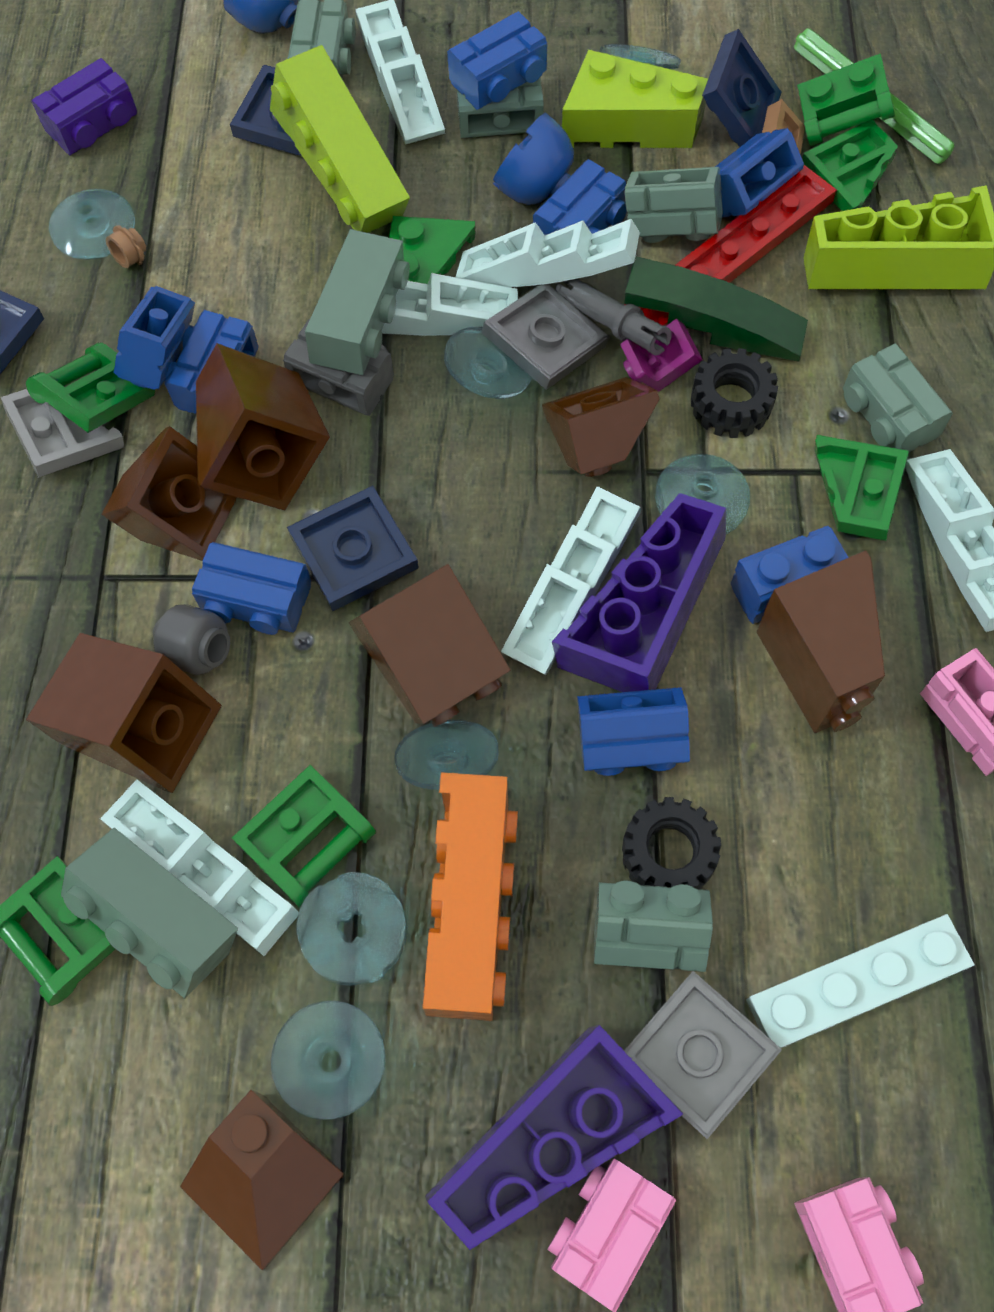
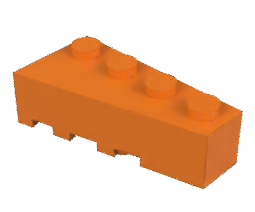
M441 772L439 793H442L445 817L440 819V821L437 820L435 844H437L436 860L437 863H440L439 873L434 874L432 881L431 917L435 918L434 928H430L428 934L423 1010L426 1016L493 1021V1007H504L506 972H496L498 950L508 951L510 917H503L500 914L502 895L512 896L514 863H504L506 843H516L518 811H508V777Z

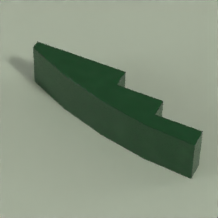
M635 256L625 291L624 304H634L637 307L669 313L667 324L678 319L686 328L712 333L710 340L712 345L737 350L738 348L746 349L747 352L800 361L808 320L770 299L732 283L680 266Z

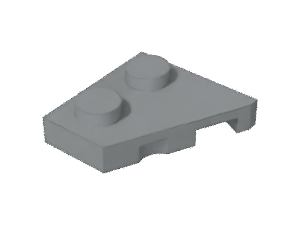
M27 389L1 397L4 410L38 478L124 448L123 436L116 428L112 427L108 430L101 425L87 433L47 402L44 404L36 402L30 396Z

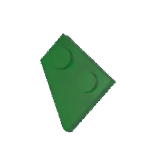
M871 120L803 153V166H807L837 190L833 202L841 211L857 209L863 206L893 161L898 145L874 120Z
M393 216L389 238L403 241L404 261L410 264L408 281L428 284L431 273L444 275L449 272L457 262L456 254L465 242L472 243L475 239L476 227L475 221Z
M817 435L815 439V454L837 531L886 541L909 451Z

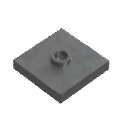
M549 284L537 286L486 320L481 332L546 390L604 349L609 339L605 332L570 304Z
M692 971L624 1051L683 1113L682 1116L708 1139L782 1049L699 975Z

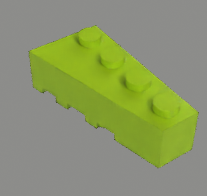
M323 45L277 63L273 85H271L270 111L284 131L294 141L295 147L337 205L343 221L347 225H351L354 230L369 233L392 222L393 216H403L410 197Z

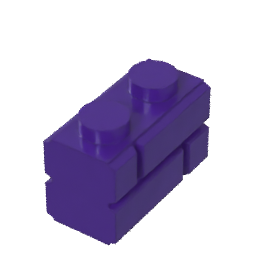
M102 58L53 86L51 90L45 91L32 99V104L43 128L69 156L82 148L91 146L96 139L115 127L126 124L131 117L138 113L126 81L116 72H113L112 68Z

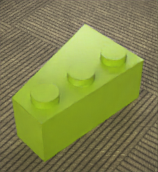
M588 49L562 110V128L568 134L573 148L574 142H600V148H613L614 142H639L640 148H692L704 118L706 101L702 95L708 78Z

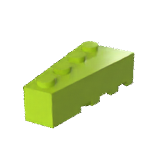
M987 185L972 188L968 196L954 198L952 192L935 194L932 202L912 205L909 199L892 202L888 210L875 212L868 206L814 216L803 257L808 289H986L994 272V211Z

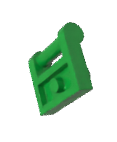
M881 53L797 85L810 147L823 143V138L876 118L881 117L882 121L895 117Z
M102 342L88 347L85 350V355L48 374L39 372L26 380L28 393L36 402L40 404L47 402L87 433L155 395V389L139 387L130 381L119 378L114 373L117 352Z
M309 765L237 832L232 839L284 894L300 908L311 897L308 892L360 841L366 844L377 832L361 813ZM338 817L346 827L293 877L284 867L328 824Z
M58 856L0 905V938L41 985L39 993L49 1006H54L66 999L74 991L77 983L115 950L107 940L104 931L88 918H78L67 908L63 897H61L65 868L68 865ZM27 912L33 915L70 959L59 970L19 924L21 918Z

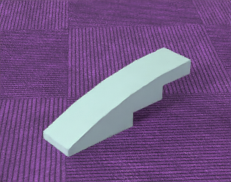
M388 0L355 9L356 21L369 58L405 145L445 134V128L420 54L416 55L407 26L403 27L395 1Z
M632 219L593 234L584 221L547 235L543 234L535 222L463 251L456 278L505 287H521L588 277L634 263L640 232Z
M431 273L428 284L408 281L404 290L398 289L393 320L390 324L384 323L382 333L419 336L482 334L484 322L518 300V291L516 288Z
M951 449L908 459L905 469L939 551L961 593L985 632L994 630V527L992 526L994 508Z
M596 487L577 525L571 526L551 565H546L501 650L503 654L547 675L556 660L552 641L563 628L567 630L580 615L579 609L591 595L595 596L641 513L639 506L600 487Z
M136 780L100 818L111 829L115 827L237 926V935L263 956L267 954L300 914L289 902L259 880L246 866L212 841L204 831L139 780Z

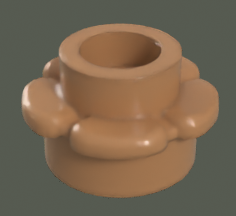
M120 225L114 226V233L106 237V245L114 259L124 268H129L135 263L141 265L142 261H144L143 252L146 251V244L141 235L134 228L126 229Z

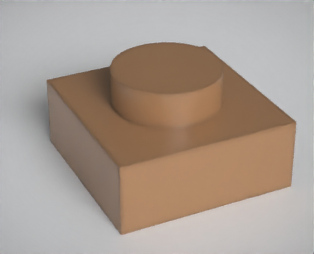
M781 99L768 106L762 133H772L775 130L788 128L792 132L801 154L805 125Z

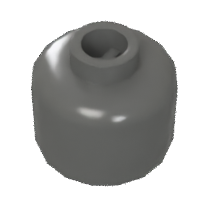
M188 604L175 605L163 614L153 630L154 651L164 654L182 671L193 675L207 674L222 664L229 653L230 636L223 619L213 612Z

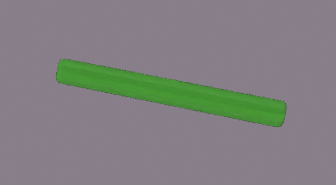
M807 28L802 33H799L796 38L795 51L824 74L854 63L812 29ZM890 92L895 117L883 122L932 162L942 164L951 156L955 147L954 142Z

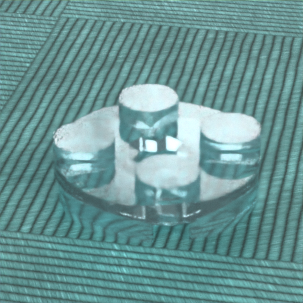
M348 872L338 875L337 879L331 880L323 886L320 884L312 890L300 908L296 932L302 953L320 976L333 983L353 986L379 981L399 960L406 944L408 925L402 903L389 885L375 876L359 872ZM353 915L362 916L361 925L367 929L364 937H356L353 943L344 942L345 934L338 930L340 922H350Z

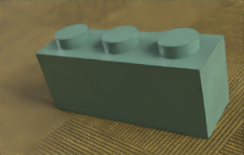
M352 229L349 230L305 330L310 363L364 375L370 358H377L382 344V328L384 323L390 324L392 322L396 309L398 289H405L409 278L410 264L404 261L402 240Z
M115 827L65 868L61 897H63L67 908L78 918H88L104 931L107 940L117 951L123 954L130 953L146 966L151 978L161 987L173 989L185 999L229 955L238 927Z

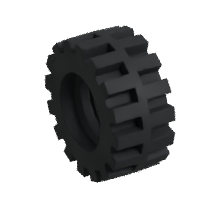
M728 348L722 349L720 357L716 352L709 355L707 362L702 361L699 365L693 383L691 407H694L693 415L695 419L702 418L701 426L706 430L711 426L714 427L715 435L722 436L723 432H729V438H738L739 432H743L745 437L752 435L754 428L760 430L765 425L766 419L768 420L778 392V386H776L778 378L776 373H770L772 369L771 364L768 361L761 364V356L754 352L750 357L746 355V349L738 348L737 354H732L731 349ZM724 385H736L747 390L752 398L742 402L728 401L721 397L715 389Z
M664 797L663 802L657 803L655 799L648 802L643 810L639 809L627 826L622 845V861L624 868L628 869L630 873L629 878L631 881L646 886L673 887L683 884L692 886L695 889H702L713 875L721 856L719 855L721 837L716 835L718 827L714 820H707V811L701 806L697 810L692 808V801L684 798L681 803L674 802V797ZM667 828L677 830L686 835L691 841L693 856L690 863L683 868L675 870L667 869L657 864L650 856L648 849L649 840L653 834Z

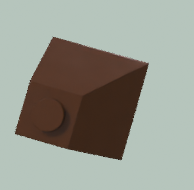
M624 377L544 403L542 407L567 465L581 475L584 474L585 476L592 477L605 474L612 469V464L626 460L660 399L658 390Z
M169 426L157 436L122 475L101 515L140 541L203 561L209 544L216 541L237 497L200 487L198 482L197 445Z
M250 1090L208 1137L180 1187L261 1270H265L342 1179L345 1173L264 1095Z

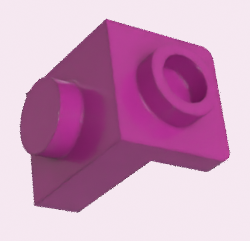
M675 319L666 326L671 330V340L668 346L655 340L656 344L665 349L659 355L649 353L648 350L632 342L630 339H626L620 344L627 358L623 365L631 379L639 383L643 382L659 392L703 361L688 330L678 319Z

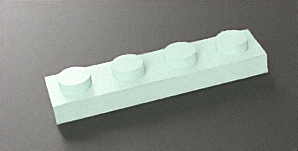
M948 914L754 994L747 998L746 1001L759 1029L777 1046L783 1048L974 966V963Z

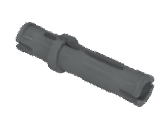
M578 278L563 281L572 286L571 290L560 283L557 284L556 291L580 312L612 329L613 335L624 342L626 339H630L653 355H659L665 351L663 347L655 343V340L662 342L666 346L669 345L671 330L644 316L643 311L640 310L641 308L634 304L624 305Z

